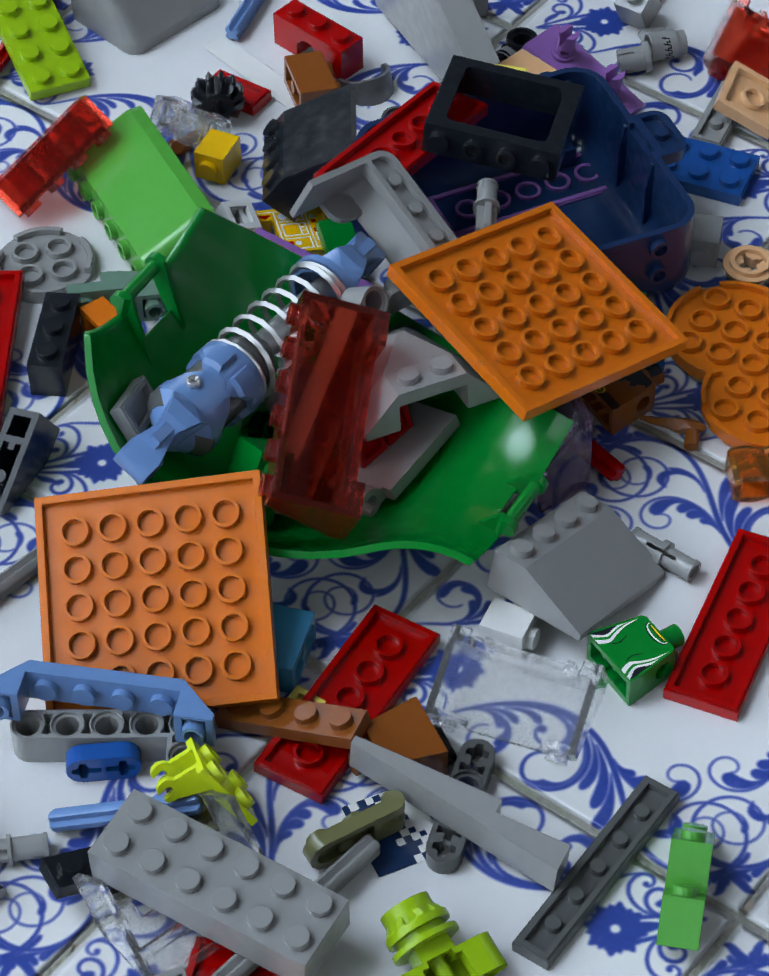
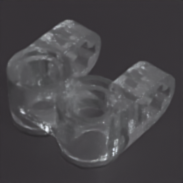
M156 95L150 119L162 135L172 136L175 141L197 148L210 129L230 134L232 127L229 118L215 112L209 113L192 107L191 102L178 96Z

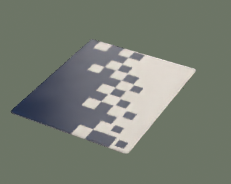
M385 792L342 807L345 816L355 811H363L380 803L381 797ZM406 800L404 827L400 831L378 841L380 844V855L371 862L378 877L386 876L426 860V842L434 822L430 815ZM446 844L444 845V848H443V851H442L441 854L446 853V852L449 851V849H448V847L446 846Z

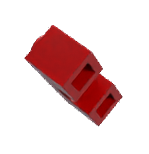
M292 0L273 13L274 40L282 48L293 54H301L311 46L315 51L321 50L326 62L332 64L334 78L336 79L342 78L346 80L364 67L363 37L298 0Z

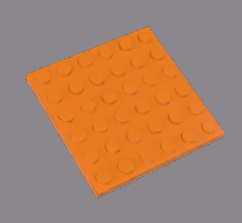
M553 202L390 264L387 272L389 279L523 422L684 351L689 341Z
M260 470L34 498L44 662L184 679L209 709L280 701L263 473ZM52 700L45 701L46 710L114 709Z

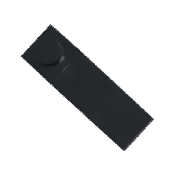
M10 407L0 432V515L5 516L49 460L60 429L41 413Z

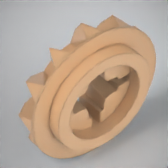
M743 245L731 249L723 258L722 268L725 270V277L733 278V281H744L763 286L765 281H769V251L754 245Z

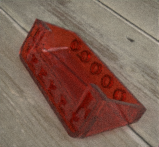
M304 290L297 303H290L286 315V324L291 325L289 336L286 335L283 340L280 357L285 359L284 370L280 369L275 383V392H279L280 396L278 404H274L270 415L269 426L274 427L273 439L269 438L265 447L264 461H268L269 464L267 474L263 473L260 479L258 496L263 497V505L327 537L344 540L361 519L366 483L358 482L357 479L374 363L386 347L391 313Z

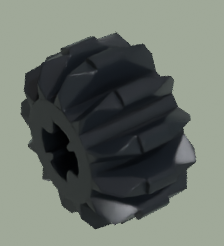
M222 70L218 73V76H213L208 71L205 79L197 78L195 87L191 90L194 114H200L202 122L211 119L214 126L220 120L228 125L230 117L238 119L240 109H243L245 105L242 83L236 82L234 74L224 77Z

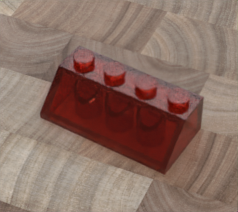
M86 95L79 97L0 175V202L16 217L20 218L23 214L27 217L31 216L42 204L38 199L47 190L51 194L54 193L65 182L62 175L70 167L74 171L77 170L88 159L85 152L93 144L100 147L112 135L108 130L113 125L111 120Z

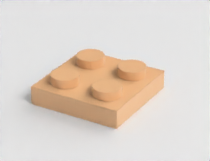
M735 60L729 69L712 108L768 140L769 79Z

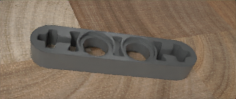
M472 739L465 742L460 748L450 777L487 792L495 768L494 747L483 739ZM476 755L483 757L479 759L477 772L471 770V760H474ZM435 819L426 842V863L428 867L438 874L453 873L462 864L470 840ZM445 839L450 841V852L445 857H439L438 854H441L443 851Z

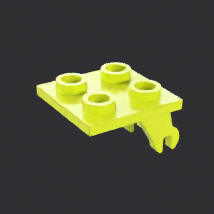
M190 737L185 742L186 750L168 761H157L151 767L150 774L152 778H155L160 772L166 771L156 785L158 795L166 788H172L164 796L165 802H173L179 798L214 790L251 826L258 821L252 808L255 801L245 790L248 788V784L234 769L227 772L219 764L222 761L220 756L207 743L201 747Z

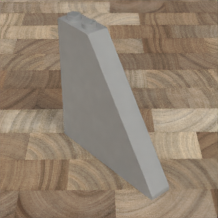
M375 0L381 12L441 80L445 76L453 55L491 64H500V60L473 0Z

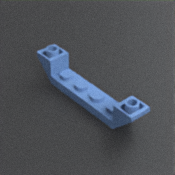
M28 660L0 674V720L21 721L29 698L44 701H60L83 706L91 705L114 708L121 711L129 710L153 713L160 716H173L176 742L185 743L192 737L199 745L207 743L215 747L214 714L184 679Z

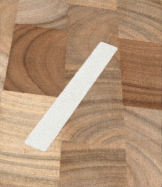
M222 35L203 46L205 50L250 82L271 90L272 97L288 109L295 107L284 82V77L232 40H229L226 36Z

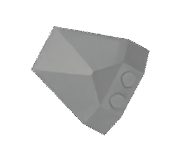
M403 324L378 332L349 405L352 422L365 440L370 441L401 431V406L450 390H454L468 408L500 397L465 359L410 326Z

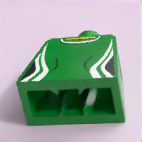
M640 615L588 633L587 659L623 701L630 706L670 677L675 666V649L684 645L685 638L681 629L676 624H672L659 631L648 617Z

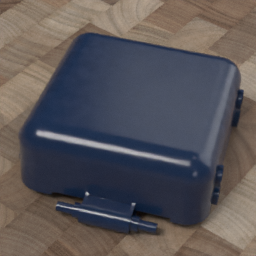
M572 67L538 74L584 86L580 113L559 172L565 173L570 177L571 185L564 191L556 192L549 190L545 186V180L525 175L497 182L499 185L498 190L510 194L511 204L509 207L500 210L497 218L606 185L607 189L604 190L605 192L558 208L641 292L646 293V297L673 289L681 283L689 269L695 207L691 197L667 165L678 162L684 157L685 138L670 117L663 112L647 111L631 116L608 82L595 71ZM467 95L488 104V115L474 126L541 142L547 140L555 115ZM390 114L363 126L357 134L356 141ZM577 152L582 154L579 157L575 158ZM437 155L411 177L428 198L477 183L483 178H494L511 172ZM589 163L590 166L581 168L577 172L578 175L583 178H591L597 174L598 178L588 183L581 182L575 178L574 169L580 164ZM557 176L555 183L550 181L548 183L554 187H562L567 184V180ZM524 181L535 182L541 187V195L535 200H521L515 195L516 185ZM529 185L522 186L518 190L524 196H532L538 192L535 187ZM476 189L434 201L454 231L476 225V218L463 219L455 213V205L459 201L465 199L477 200ZM497 195V201H499L500 205L508 201L505 196ZM463 204L458 209L463 214L474 213L473 204ZM435 328L438 335L444 338V336Z

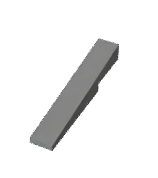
M355 735L350 749L349 765L388 790L400 791L407 802L460 835H463L550 891H554L567 867L571 845L501 815L502 799Z

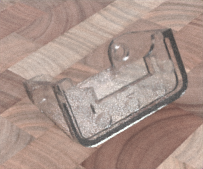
M453 623L425 707L428 717L434 720L433 726H439L443 731L455 733L456 728L544 753V759L562 766H567L569 760L577 761L608 685L609 678L604 666L584 660L581 669H578L575 661L567 660V663L497 644L490 637H485L484 640L481 637L472 635V628Z

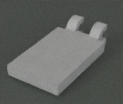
M419 402L407 404L414 425L391 446L387 445V449L364 469L354 462L353 456L349 454L335 470L337 474L329 477L324 483L326 488L336 491L331 498L333 503L345 507L353 496L354 499L364 502L359 507L361 514L369 517L374 516L386 497L392 500L397 499L459 428L460 423L457 416Z

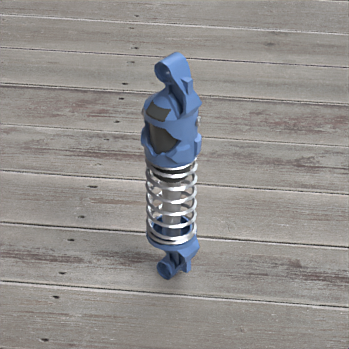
M360 231L345 246H339L323 256L318 254L305 255L291 267L288 275H283L277 279L275 288H269L263 292L261 301L251 303L246 314H240L234 318L232 327H225L219 332L218 339H212L199 349L188 363L184 374L165 381L150 393L147 408L152 427L131 438L115 455L113 460L141 485L145 484L164 464L162 459L166 452H181L191 457H203L219 444L223 429L234 426L238 421L243 420L253 412L265 398L272 394L274 387L285 382L288 374L300 368L302 361L314 355L316 348L320 347L343 292L349 287H356L362 276L367 278L383 262L387 255L376 246V243L370 237H367ZM287 281L289 284L290 292L281 289L282 285ZM276 294L280 307L267 302L268 297ZM281 294L290 298L292 301L289 304L285 305V303L282 300ZM262 307L263 315L267 322L253 315L254 310ZM267 308L274 310L278 314L271 318ZM248 320L249 329L252 333L238 328L239 323ZM253 321L261 324L263 327L257 331ZM315 322L326 326V329H317ZM305 330L312 333V342H303L300 332ZM229 333H233L229 338H225ZM288 343L297 345L298 355H289L286 345ZM275 356L284 359V368L277 369ZM275 374H279L280 376L275 379Z

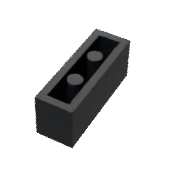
M46 292L27 361L31 395L66 397L83 330L80 307H82L80 294Z

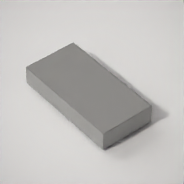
M144 375L131 381L110 410V414L127 442L145 431L151 423L147 401L153 389Z

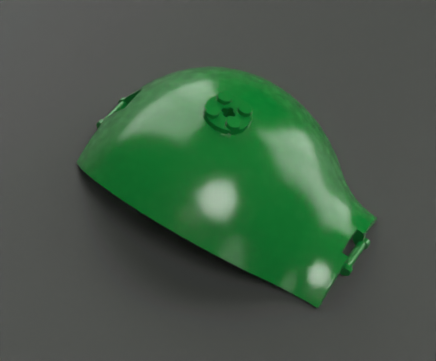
M202 207L195 211L180 239L166 259L164 255L158 252L149 254L145 259L146 265L123 290L115 291L110 297V302L115 307L117 315L100 327L85 331L86 375L91 399L102 430L115 454L121 450L127 443V440L110 414V410L131 381L144 375L154 391L165 381L184 374L193 355L212 339H218L219 332L222 329L232 327L234 318L240 314H246L251 303L261 301L263 292L269 288H275L277 279L283 275H288L291 267L303 258L302 256ZM153 279L167 313L145 336L134 299ZM287 281L282 285L281 289L290 292L289 284ZM276 294L268 297L267 302L280 307ZM281 294L282 300L285 303V305L289 304L292 301L290 298ZM262 307L255 309L253 315L267 322L263 315ZM267 308L271 318L278 314L274 310ZM400 311L385 317L379 329V332L406 324L462 357L445 338ZM248 320L239 323L238 328L252 333L249 329ZM253 321L254 326L259 331L263 326ZM315 322L317 329H326V326ZM302 330L300 335L303 342H312V333ZM229 333L225 338H229L233 333ZM288 343L286 349H298V346ZM320 347L316 348L314 355L306 359L305 365L314 363ZM275 356L276 365H277V369H278V368H279V367H278V364H277L278 357ZM275 374V379L278 378L280 375ZM454 390L416 401L456 415L460 426L397 499L392 500L386 497L377 513L372 517L360 513L359 507L364 502L354 499L353 496L345 507L334 504L331 499L336 491L326 488L324 484L331 476L325 475L322 469L306 509L302 513L295 515L275 514L272 525H267L269 556L313 560L344 558L389 549H419L440 553L470 566L493 545L501 534L513 537L518 530V522L538 494L542 495L547 490L549 482L543 474L567 436L574 420L555 409H551L523 422L501 398L468 408ZM270 396L265 398L243 420L238 421L232 427L223 429L219 444L203 457H191L181 452H166L162 459L164 464L145 484L227 474L238 436L269 439L279 446L285 430L280 420L270 415L265 406ZM334 442L323 468L341 453L337 451ZM513 494L519 495L506 514L501 513Z

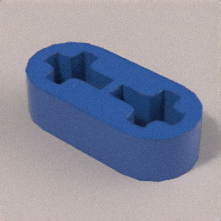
M128 741L82 744L74 746L66 752V774L70 779L78 782L132 778L141 771L142 767L140 747Z

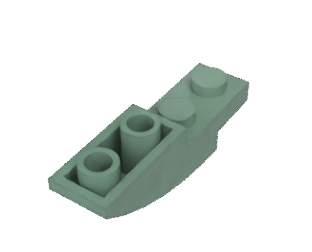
M139 271L100 272L101 281L67 284V293L80 294L82 306L102 296L110 302V297L114 292L123 290ZM152 279L134 299L141 321L159 320V317L167 313L155 282Z

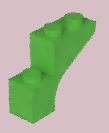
M684 822L683 828L675 827L671 838L656 945L699 950L716 834L707 832L708 826Z

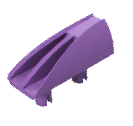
M555 24L525 43L521 48L556 70L578 67L597 72L608 82L631 116L647 106L622 83L626 74L625 70L618 74L619 65L610 64L605 68L577 42L580 32L578 30L572 34L573 25L565 24L561 27Z

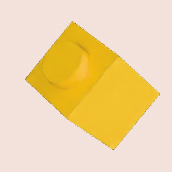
M210 129L193 152L195 177L225 185L242 162L240 136Z

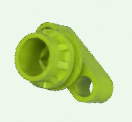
M427 891L417 893L401 901L388 910L380 919L386 930V947L389 952H397L392 958L396 966H403L410 963L413 968L401 976H495L508 965L488 931L477 934L455 946L451 937L459 930L457 922L454 920L448 921L450 914L446 907L434 903Z

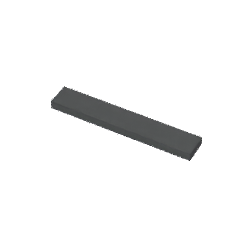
M645 775L512 942V951L548 970L677 806L680 800V793Z

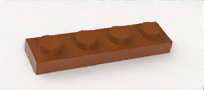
M280 697V701L219 708L214 716L218 728L351 749V742L355 735L363 737L371 722L368 711L364 709Z

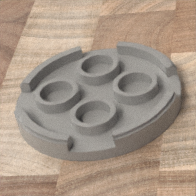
M42 226L24 230L13 235L14 239L0 250V271L23 270L25 282L22 301L27 303L43 304L46 292L67 293V284L88 283L95 273V257L91 244L84 237L64 232L62 227Z

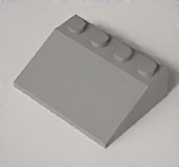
M580 491L494 550L487 587L580 641L588 633L594 631L662 580L665 571L660 565H657L650 553L611 507L598 501L594 496Z

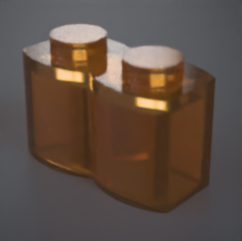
M739 446L727 450L725 472L732 500L756 502L769 497V446L765 448Z

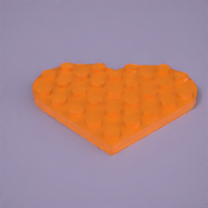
M720 281L719 286L703 290L701 286L695 287L681 295L668 311L667 318L689 339L685 350L671 357L689 376L702 380L700 409L704 421L711 431L726 445L762 458H769V288L744 281Z

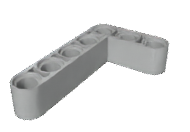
M118 709L25 710L21 721H10L15 755L25 762H66V752L74 746L128 741L138 745L141 750V761H168L187 749L186 743L175 741L173 716L168 715L160 716L153 713L121 711ZM166 788L164 790V794L166 795L168 792L172 790V788ZM202 812L198 815H193V818L197 821L201 817Z

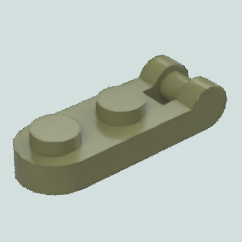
M388 790L383 793L380 803L363 811L352 812L343 821L327 829H318L311 833L303 847V854L311 867L322 869L334 864L365 835H370L374 840L380 841L400 831L405 825L404 795L398 790Z

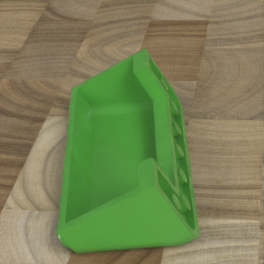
M141 106L126 110L69 156V163L65 164L70 181L77 182L82 199L90 202L95 219L97 221L102 220L107 237L110 241L115 240L122 260L129 261L131 271H140L146 265L145 259L152 252H158L164 255L166 259L198 208L202 207L215 213L211 204Z

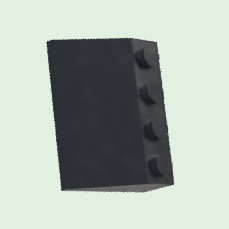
M352 84L284 111L277 120H270L263 131L262 201L293 222L301 215L292 218L289 212L307 183L313 179V174L356 141V87Z

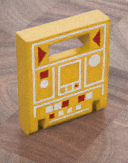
M320 207L303 213L295 222L275 209L255 211L262 226L261 229L272 234L273 226L275 234L279 238L301 249H305L313 255H325L316 230L317 221L329 218Z

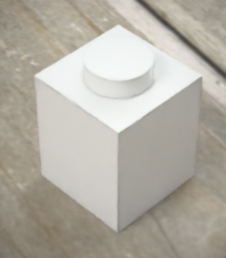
M493 598L479 624V649L522 663L528 650L533 651L540 638L541 630L536 628L537 616L518 605Z

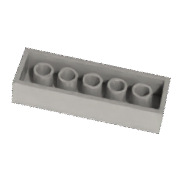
M133 789L88 851L92 877L278 976H316L350 925L349 899L136 789Z

